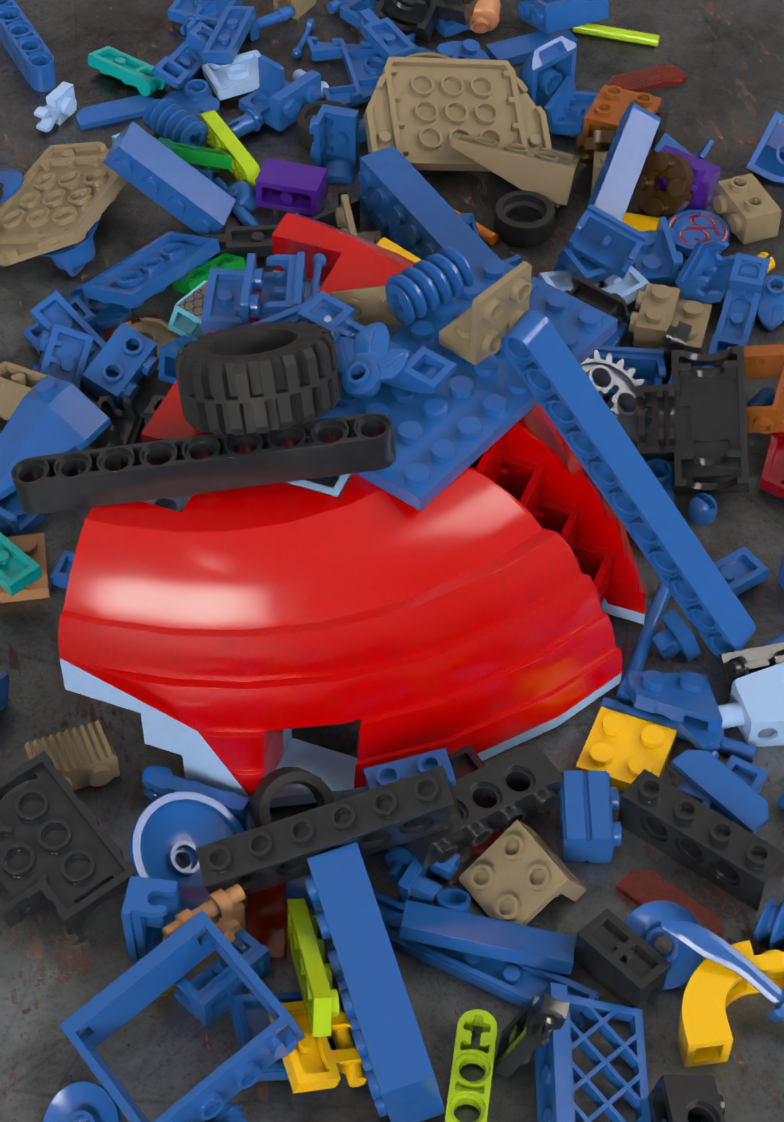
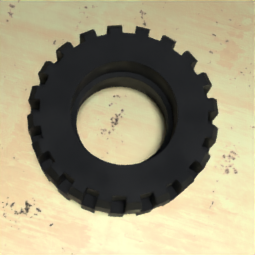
M292 321L260 322L255 325L246 324L237 326V328L215 331L214 334H206L198 337L196 341L186 343L184 348H180L174 362L184 419L194 429L197 428L203 433L212 432L214 435L234 434V436L246 435L247 433L257 432V434L276 429L292 428L293 425L305 424L313 421L315 417H322L328 414L329 410H333L336 407L342 394L334 337L322 325H311L309 322L304 321L298 323Z

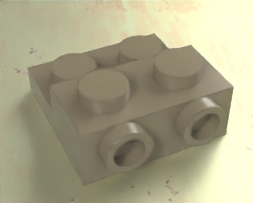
M647 283L646 290H639L637 294L635 310H639V312H632L630 318L629 332H634L633 346L658 349L669 325L676 327L678 322L681 321L692 326L683 350L701 354L711 316L712 304L679 299L680 288Z

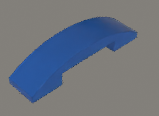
M200 21L188 33L185 41L169 57L165 56L153 67L152 73L177 90L185 87V84L200 72L202 65L206 64L203 63L202 51L213 29Z
M737 252L729 278L728 290L708 354L727 351L728 347L748 346L770 259ZM713 365V367H722V365Z
M320 291L298 312L297 317L299 321L309 322L311 325H322L334 337V342L340 336L355 340L356 335L365 327L354 321L355 308L323 291ZM393 341L390 342V348L407 350ZM422 345L416 353L407 350L409 358L404 370L396 378L384 381L383 383L410 392L433 394L456 371L457 364Z

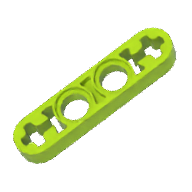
M215 110L198 114L199 120L208 127L206 142L209 146L220 147L232 156L230 173L237 182H247L256 189L255 180L260 172L257 162Z
M473 1009L465 1012L459 1018L445 1122H460L455 1117L454 1112L462 1105H471L478 1109L480 1116L474 1122H487L497 1042V1022L487 1011ZM474 1026L482 1027L479 1050L471 1049ZM467 1064H476L483 1068L485 1075L478 1081H468L461 1077L459 1071Z

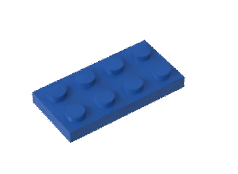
M168 231L82 285L85 298L99 300L105 304L124 305L125 308L129 309L140 307L144 304L145 300L154 294L165 291L166 287L174 281L185 278L188 272L197 266L206 264L211 257L220 252L219 241L213 238Z

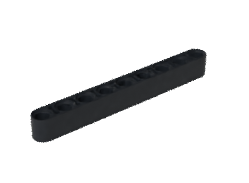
M364 413L313 420L305 424L293 425L292 428L276 429L261 434L256 432L234 436V434L214 435L212 433L30 457L18 462L12 468L11 476L22 509L26 513L39 515L376 471L392 465L396 460L397 454L391 419L382 413Z

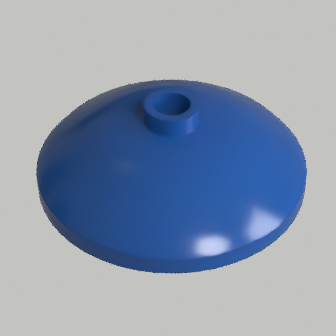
M182 791L169 793L153 801L137 818L129 843L131 864L137 871L136 877L178 881L182 911L186 908L191 911L208 901V895H210L204 887L196 848L245 831L234 814L217 800L196 792ZM175 857L180 858L184 862V868L177 865Z

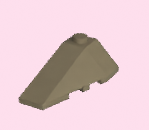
M456 133L451 138L449 145L521 190L533 191L546 196L553 203L554 207H561V204L567 205L581 155L540 147L539 151L530 152L529 149L523 147V144L513 142L512 144H504V147H498V142L493 139Z

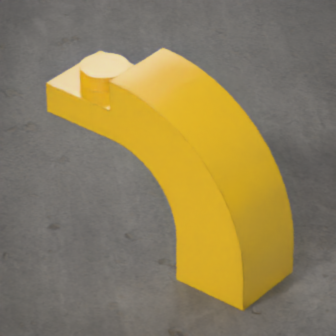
M750 940L731 945L778 987L784 990V952L775 949L765 951L760 955H754ZM705 959L694 971L683 996L677 1033L684 1067L728 1062L733 1037L725 1010L733 1001L742 996L760 993L736 972L709 959Z

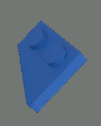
M647 670L645 672L629 671L627 687L634 708L650 713L662 714L669 719L681 723L684 722L685 715L708 722L707 731L720 733L723 719L706 674L695 672L663 673L655 670Z

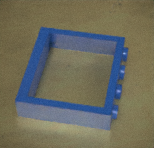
M203 910L59 1025L129 1122L150 1121L95 1048L215 950L272 1017L274 1022L153 1122H204L215 1117L223 1109L226 1102L242 1089H247L256 1083L262 1072L278 1059L288 1056L295 1049L297 1043L305 1037L291 1014Z

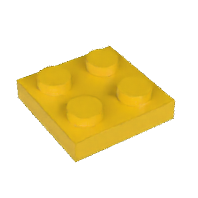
M601 706L577 761L575 770H582L583 773H586L588 770L607 771L610 776V787H618V790L625 791L644 769L661 778L676 741L677 730Z

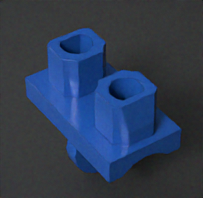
M395 846L391 847L384 857L386 864L391 869L387 877L393 882H398L397 890L400 896L397 901L405 904L406 900L433 906L436 905L437 893L442 890V885L427 877L432 872L444 879L451 880L459 867L460 855L456 853L453 858L445 863L436 862L423 869L421 863L416 857L412 856L406 847Z

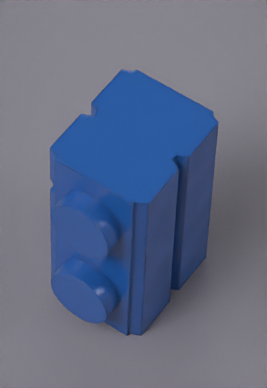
M563 770L561 775L564 779L558 794L561 858L564 863H584L585 861H589V863H609L612 861L614 847L621 846L622 838L621 822L613 821L612 812H618L619 809L618 787H610V776L607 771L588 770L586 773H583L582 770Z

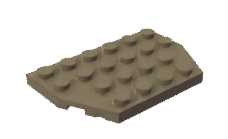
M389 56L363 115L369 154L394 146L416 170L492 172L449 146L450 140L455 133L493 139L498 142V147H504V144H512V142L523 144V147L529 149L530 152L539 151L540 147L552 149L545 111L540 105L536 106L529 97L527 86L516 76V71L508 60Z
M96 141L50 145L23 176L24 181L19 191L8 200L0 203L1 266L6 267L77 244L86 237V233L94 223L100 220L102 213L116 200L122 188L129 183L103 163L109 152L105 143Z

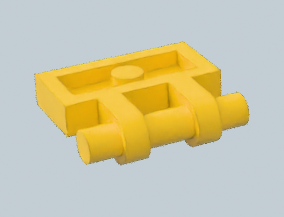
M303 1001L281 1003L305 1035L297 1043L295 1049L288 1056L282 1058L293 1094L336 1088L341 1079L339 1071L346 1075L348 1084L352 1088L359 1087L366 1082L362 1069L363 1064L350 1034L352 1029L346 1013L342 1011L340 1002L339 1016L332 1017L331 1036H328V1038L334 1040L337 1050H331L327 1036L312 1037ZM268 1014L270 1023L274 1022L272 1017Z

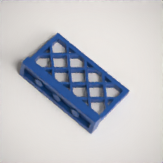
M550 982L539 997L547 993L550 997L564 1003L566 1001L569 1002L570 1006L562 1029L551 1030L545 1046L535 1049L537 1122H593L602 1113L610 1122H627L612 1105L621 1096L635 1110V1122H651L647 1099L649 1091L642 1009L568 995L567 985ZM570 1010L581 1012L593 1027L583 1034L570 1020ZM616 1019L629 1022L630 1038L624 1042L608 1025V1021ZM596 1031L615 1049L607 1058H604L588 1040ZM577 1047L596 1066L587 1075L572 1061V1051ZM618 1055L633 1070V1079L628 1083L610 1064ZM598 1072H601L618 1091L609 1100L590 1081ZM579 1088L598 1107L589 1117L574 1102V1093Z

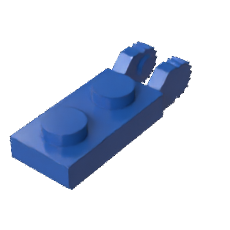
M159 765L149 766L145 768V771H142V783L146 789L144 794L148 803H152L169 793L182 791L196 792L209 796L228 808L240 822L244 831H248L252 825L250 799L243 797L238 792L210 787L196 779L187 780L173 776L169 768H160Z

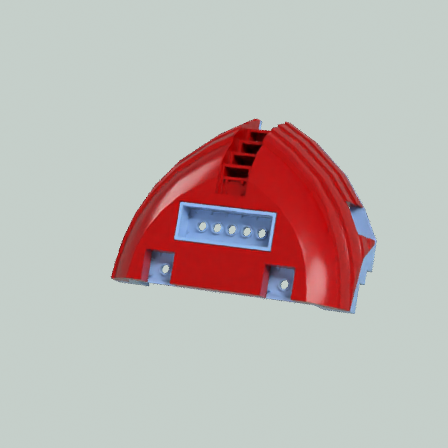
M286 213L272 234L273 255H297V252H305V298L310 295L314 271L311 260L318 253L323 254L327 260L326 265L321 270L318 293L323 291L329 295L334 291L386 286L388 278L395 274H400L401 271L415 264V262L370 241L295 213ZM273 266L274 272H283L285 270L282 266ZM256 292V294H259V296H260V305H261V295H262V292ZM252 318L251 324L259 321V318ZM402 323L385 325L390 333V339L406 325ZM176 380L142 431L141 439L143 443L212 434V432H200L184 419ZM538 403L421 511L356 473L93 507L84 520L71 567L64 608L59 615V658L66 690L141 713L145 744L182 755L185 779H196L210 787L238 792L243 797L250 799L251 806L252 796L258 783L270 772L282 767H300L320 777L330 788L334 801H338L367 791L363 770L365 768L445 748L448 754L469 744L483 761L558 727L621 682L622 652L621 649L615 648V635L609 615L644 624L646 595L626 529ZM362 719L359 729L358 758L292 738V729L345 724ZM288 784L281 787L274 794L270 808L316 803L308 787L301 784Z

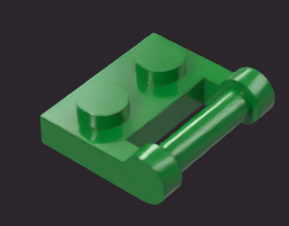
M158 138L159 142L188 164L201 165V169L218 173L220 168L231 170L233 157L220 147L209 146L206 148L176 143L168 138Z

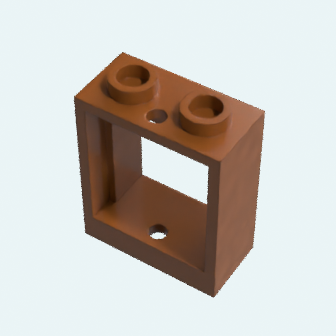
M784 344L744 346L745 380L780 378L772 406L746 407L747 433L769 434L784 432Z

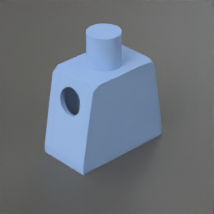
M784 662L742 676L733 681L729 703L718 705L723 719L722 729L738 726L745 743L755 747L784 746Z

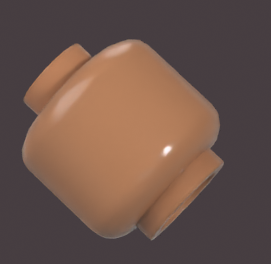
M478 0L470 18L469 30L479 34L494 30L500 20V0Z

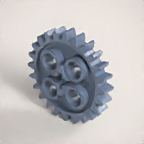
M596 350L580 365L601 397L612 387L616 388V393L606 404L637 448L638 413L636 386H641L645 381L644 379L634 380L632 378L636 370L634 367L628 371L623 369L624 359L614 364L612 363L611 353H608L601 359L598 350ZM652 408L646 409V414H648L652 410ZM646 415V436L650 434L647 427L652 423V417Z

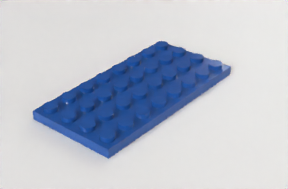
M489 255L471 270L473 285L464 287L462 295L457 298L452 297L451 301L444 305L439 304V308L432 312L427 310L426 316L420 319L415 318L412 324L406 325L390 339L413 353H416L423 345L457 364L456 371L433 394L410 392L381 382V387L374 396L367 399H359L348 395L341 385L342 394L336 407L333 410H329L328 414L322 417L313 418V420L364 413H382L387 415L391 419L397 454L396 460L385 469L356 474L419 511L424 509L538 404V401L508 360L502 348L475 366L439 344V331L471 308L474 298L515 268L492 255ZM531 275L532 290L530 293L529 310L541 312L551 321L579 364L583 363L617 331L618 319Z

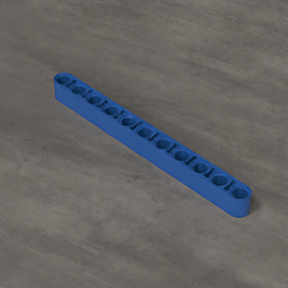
M535 310L525 311L501 340V348L709 650L718 658L723 653L743 650L756 631L753 620L551 321L541 312Z

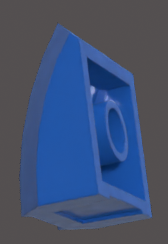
M559 36L535 49L522 65L518 78L527 86L529 97L536 106L540 105L543 110L546 103L550 101L557 88L567 76H574L575 80L577 45L563 36Z

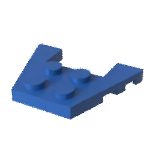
M315 36L307 37V48L311 61L342 58L351 85L323 88L324 100L337 101L349 108L370 101L387 62L367 40L362 39L360 44H347L343 38H332L331 43L318 42V37Z

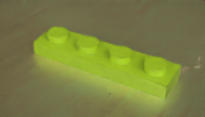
M305 898L288 899L286 936L312 1037L331 1036L332 1017L339 1016V995L337 989H332V972L330 963H325L324 941L322 938L318 939V922L315 915L309 914Z

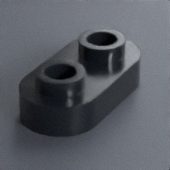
M681 321L678 322L676 327L669 325L658 349H663L665 369L672 371L671 350H683L692 329L691 325Z

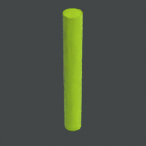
M592 23L573 27L572 29L573 33L658 47L660 35Z

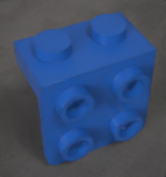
M310 70L292 83L285 80V87L270 96L271 110L262 115L264 123L281 132L297 121L298 112L304 106L312 102L322 101L321 74ZM255 99L251 103L256 106H262L267 104L268 101L265 99ZM239 105V109H240V110H242V111H245V110H246L245 108H243L242 106Z

